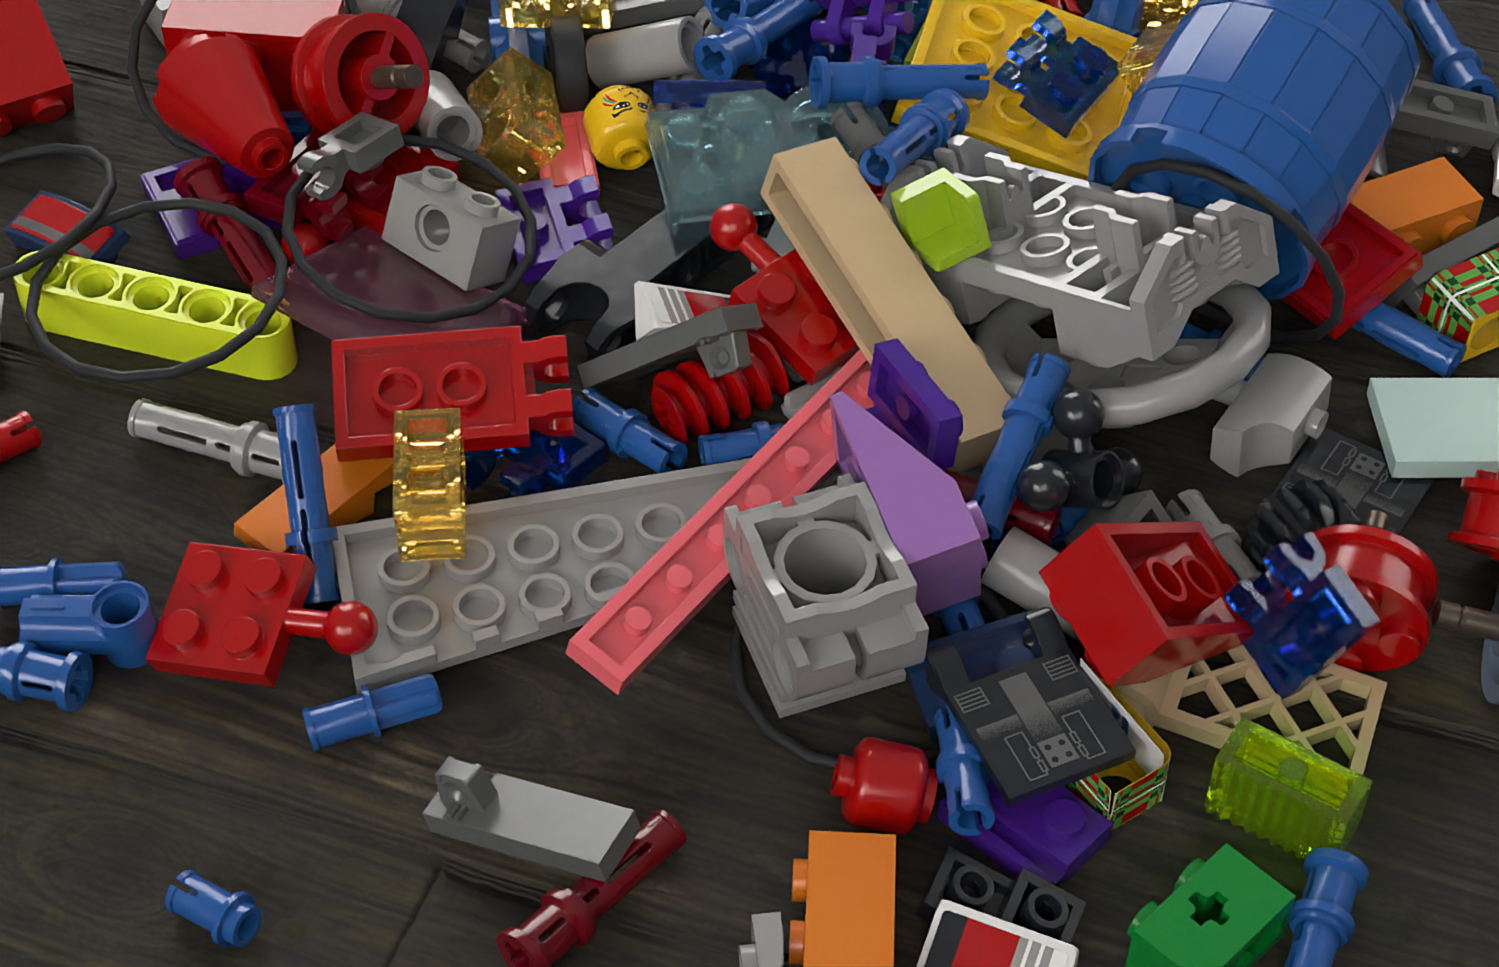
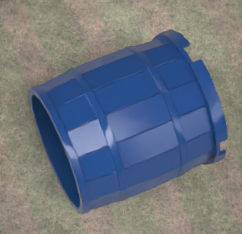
M1199 0L1180 20L1179 26L1156 57L1137 91L1133 93L1119 127L1104 138L1092 154L1088 182L1111 187L1129 165L1161 158L1205 165L1256 188L1297 218L1314 239L1321 244L1330 230L1334 229L1339 223L1342 214L1364 182L1379 152L1387 142L1391 127L1405 97L1408 96L1414 85L1421 61L1413 33L1388 0ZM1166 170L1135 175L1123 189L1138 194L1153 192L1172 197L1174 203L1205 210V207L1209 204H1214L1223 199L1270 215L1247 197L1210 180ZM1273 216L1280 273L1262 286L1256 287L1261 288L1259 292L1266 300L1282 299L1303 287L1313 270L1316 260L1295 234Z

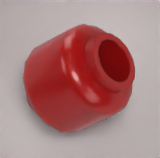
M865 737L856 745L852 756L843 754L838 756L833 771L830 795L842 798L841 809L846 822L863 828L904 836L913 829L917 822L927 823L937 793L938 778L936 770L929 768L927 755L922 749L876 737Z

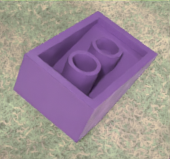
M841 391L830 395L835 456L843 475L850 473L855 483L865 481L878 506L881 518L893 544L905 559L918 585L916 604L922 616L981 595V569L988 567V558L982 541L989 538V533L978 503L975 500L965 503L956 481L844 392Z

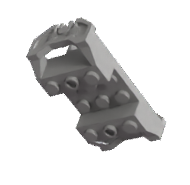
M960 134L947 140L948 149L943 147L934 149L937 165L934 162L918 159L914 162L915 165H909L889 183L880 201L890 211L893 223L901 234L890 193L943 167L978 194L992 244L991 248L941 272H936L922 260L924 270L941 295L951 302L959 322L969 325L985 319L990 311L1011 297L1033 303L1040 308H1050L1053 311L1060 354L1107 369L1137 357L1155 361L1175 347L1192 310L1205 304L1211 296L1224 287L1242 283L1260 287L1280 273L1273 218L1268 214L1223 199L1214 204H1209L1205 207V210L1174 203L1172 197L1153 192L1138 194L1126 190L1114 191L1107 185L1088 182L1087 180L1011 162L1007 150Z

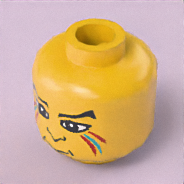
M624 85L609 86L598 92L584 110L583 124L590 148L595 159L605 167L618 170L639 168L653 158L661 147L663 133L651 98L640 89Z

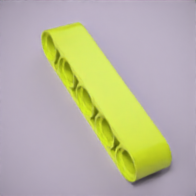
M38 251L30 252L22 256L17 262L26 259L27 257L31 256L32 254ZM63 254L42 283L37 315L46 332L184 363L217 351L251 326L269 299ZM42 263L27 272L13 276L26 322L25 312L31 278ZM280 303L260 334L224 361L205 368L269 381L280 379L290 374L296 367L298 356L289 309L283 303Z

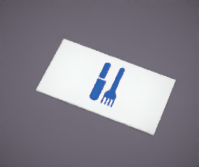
M1080 659V666L1136 750L1134 760L1147 775L1163 766L1164 754L1087 664Z

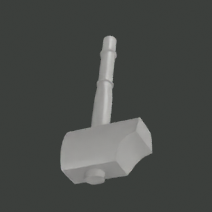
M1268 353L1248 381L1242 380L1240 383L1212 398L1229 407L1213 428L1210 460L1236 477L1255 468L1290 463L1307 437L1310 436L1317 439L1326 426L1329 416L1326 410L1329 405L1332 377L1320 367L1300 357L1289 354Z

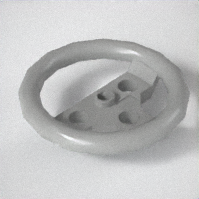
M1242 283L1224 287L1208 299L1209 302L1222 306L1233 319V323L1230 324L1220 339H1178L1175 347L1155 361L1137 357L1108 369L1096 367L1089 362L1060 354L1057 338H1041L1030 327L1032 324L1053 313L1052 309L1040 308L1033 303L1014 297L996 307L975 331L973 343L983 350L987 364L1012 399L1016 397L1023 383L1032 355L1041 353L1044 358L1045 353H1049L1064 360L1071 368L1069 378L1066 380L1060 395L1074 388L1090 390L1100 398L1104 406L1105 418L1101 428H1127L1197 408L1240 383L1270 346L1271 306L1253 285Z

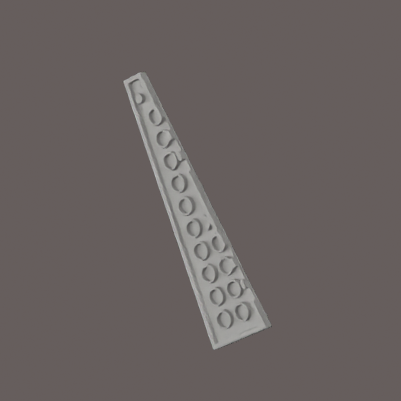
M1053 426L1050 435L1041 439L1031 462L1041 460L1052 449L1068 450V438L1063 436ZM751 458L337 526L338 540L332 541L342 602L357 601L365 604L374 612L378 621V635L374 644L361 654L351 655L357 694L362 693L361 686L366 684L369 691L585 625ZM987 463L959 473L980 480ZM840 466L817 490L837 485V477L843 475Z

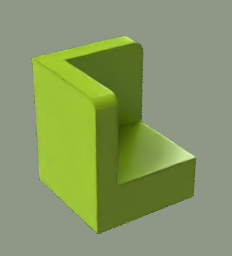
M944 167L890 193L902 237L910 249L915 250L920 258L936 272L944 271L992 247L978 194Z

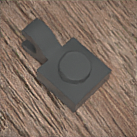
M360 112L317 139L320 149L306 152L296 163L299 169L311 174L320 171L318 180L310 184L305 190L309 196L319 200H328L339 192L344 176L349 169L358 173L373 170L379 167L387 156L405 144L398 124Z

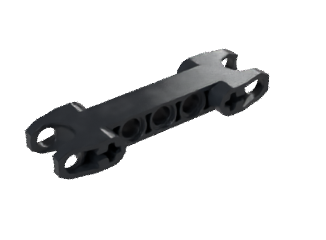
M786 100L752 115L737 126L725 140L719 158L721 168L612 249L607 250L593 240H584L559 257L553 267L535 286L525 302L527 324L539 332H550L573 321L594 322L595 325L585 340L588 352L586 362L635 342L634 284L637 281L690 289L738 252L722 249L711 237L710 220L718 208L728 203L745 205L754 213L757 219V234L759 235L773 225L776 218L762 198L760 191L773 154L814 143L803 140L809 130L807 115L810 107L799 100ZM841 136L837 137L848 156L854 158L853 153ZM557 293H559L558 296L554 299V301L547 307L550 300Z

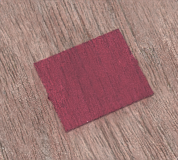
M366 226L352 232L341 243L334 242L305 257L307 262L339 291L380 308L430 313L473 304L492 292L484 287L464 291L382 240V234ZM296 264L287 267L285 297L276 309L331 340L520 325L521 331L530 326L526 320V309L505 298L477 315L433 324L377 319L332 300L298 270ZM275 274L252 286L251 297L266 304L274 292Z

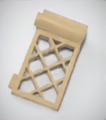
M1259 638L1228 650L1227 652L1235 663L1213 671L1202 660L1146 683L1113 686L1151 727L1155 725L1301 778L1300 788L1339 801L1342 794L1355 797L1360 787L1388 682L1264 638ZM1272 667L1288 671L1292 674L1299 687L1276 694L1261 671ZM1191 670L1195 677L1187 679ZM1245 677L1259 698V701L1235 708L1221 685ZM1341 690L1366 699L1364 709L1342 718L1326 694ZM1205 691L1219 714L1204 719L1177 708L1181 698ZM1309 700L1325 724L1301 732L1286 708ZM1270 714L1285 738L1274 742L1257 738L1245 722ZM1358 729L1357 735L1355 737L1352 731ZM1335 737L1350 759L1347 770L1321 761L1311 745Z

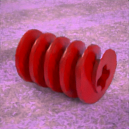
M747 333L752 365L728 376L710 378L700 355L695 362L689 360L679 363L674 371L665 370L657 373L653 379L651 402L653 412L663 432L687 446L688 436L686 427L698 439V435H709L708 417L714 426L719 430L729 428L731 423L728 408L739 420H746L752 414L750 399L758 409L766 411L773 404L771 389L777 395L784 398L789 393L787 374L773 344L758 333Z

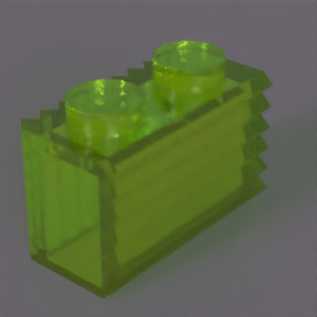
M1242 717L1216 756L1205 808L1207 813L1217 812L1220 820L1230 818L1233 826H1243L1246 833L1255 831L1258 839L1268 838L1271 846L1281 844L1284 852L1294 851L1297 859L1306 858L1307 853L1317 848H1336L1342 851L1346 849L1360 824L1373 780Z

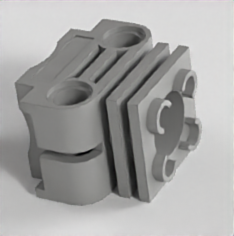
M850 473L837 477V485L795 496L790 507H783L781 501L741 512L737 505L724 508L723 548L730 575L737 589L733 590V600L736 605L733 606L732 614L779 718L903 682L906 678L904 668L924 662L929 627L916 604L918 585L905 559L893 544L881 518L878 506L865 481L855 483Z

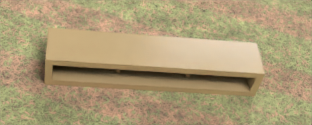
M836 136L773 154L760 194L869 364L872 366L876 343L898 338L915 360L920 361L925 366L931 379L948 399L953 400L957 404L963 415V432L958 440L954 467L946 469L959 473L987 463L1005 422L1002 418L1003 410L1007 401L1012 398L987 364L983 350L973 343L955 316L951 302L941 295L924 270L918 253L910 249L894 225L888 208L878 201L864 180L858 163L848 156Z

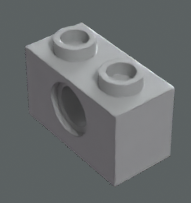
M426 166L421 171L396 176L382 240L464 291L505 281L521 222L520 217L501 207V202L496 197L471 189L458 181V177L453 171L443 167Z

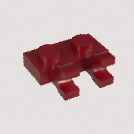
M314 129L294 147L290 161L280 172L267 178H260L243 193L248 212L283 224L286 193L303 171L298 168L296 162L306 152L320 149L317 139L328 132ZM383 163L373 170L362 173L350 169L346 172L342 185L347 187V190L359 203L377 209L390 197L388 187L373 181L384 169ZM320 171L314 174L305 188L318 180ZM304 188L296 200L294 227L304 218L311 220V223L323 236L341 243L355 230L352 220L342 217L337 213L348 203L347 194L339 191L328 200H319L307 195Z

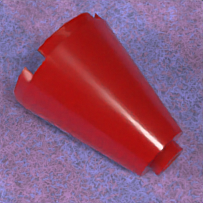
M207 33L199 34L176 46L160 64L156 74L160 82L157 97L153 93V105L161 120L177 134L253 178H267L280 172L293 155L294 141L254 50L239 37L229 33H224L227 37L210 38Z

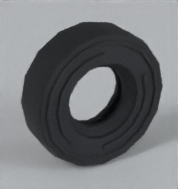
M575 15L556 16L550 18L549 42L557 109L559 113L584 111L590 102L582 24L579 17Z

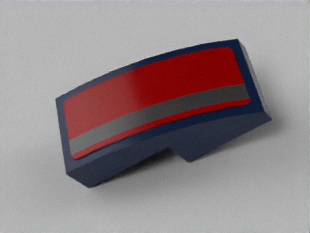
M40 190L3 231L17 247L39 251L62 238L92 210L68 198ZM114 223L100 228L64 254L114 264L117 260L118 252L131 237L123 228Z

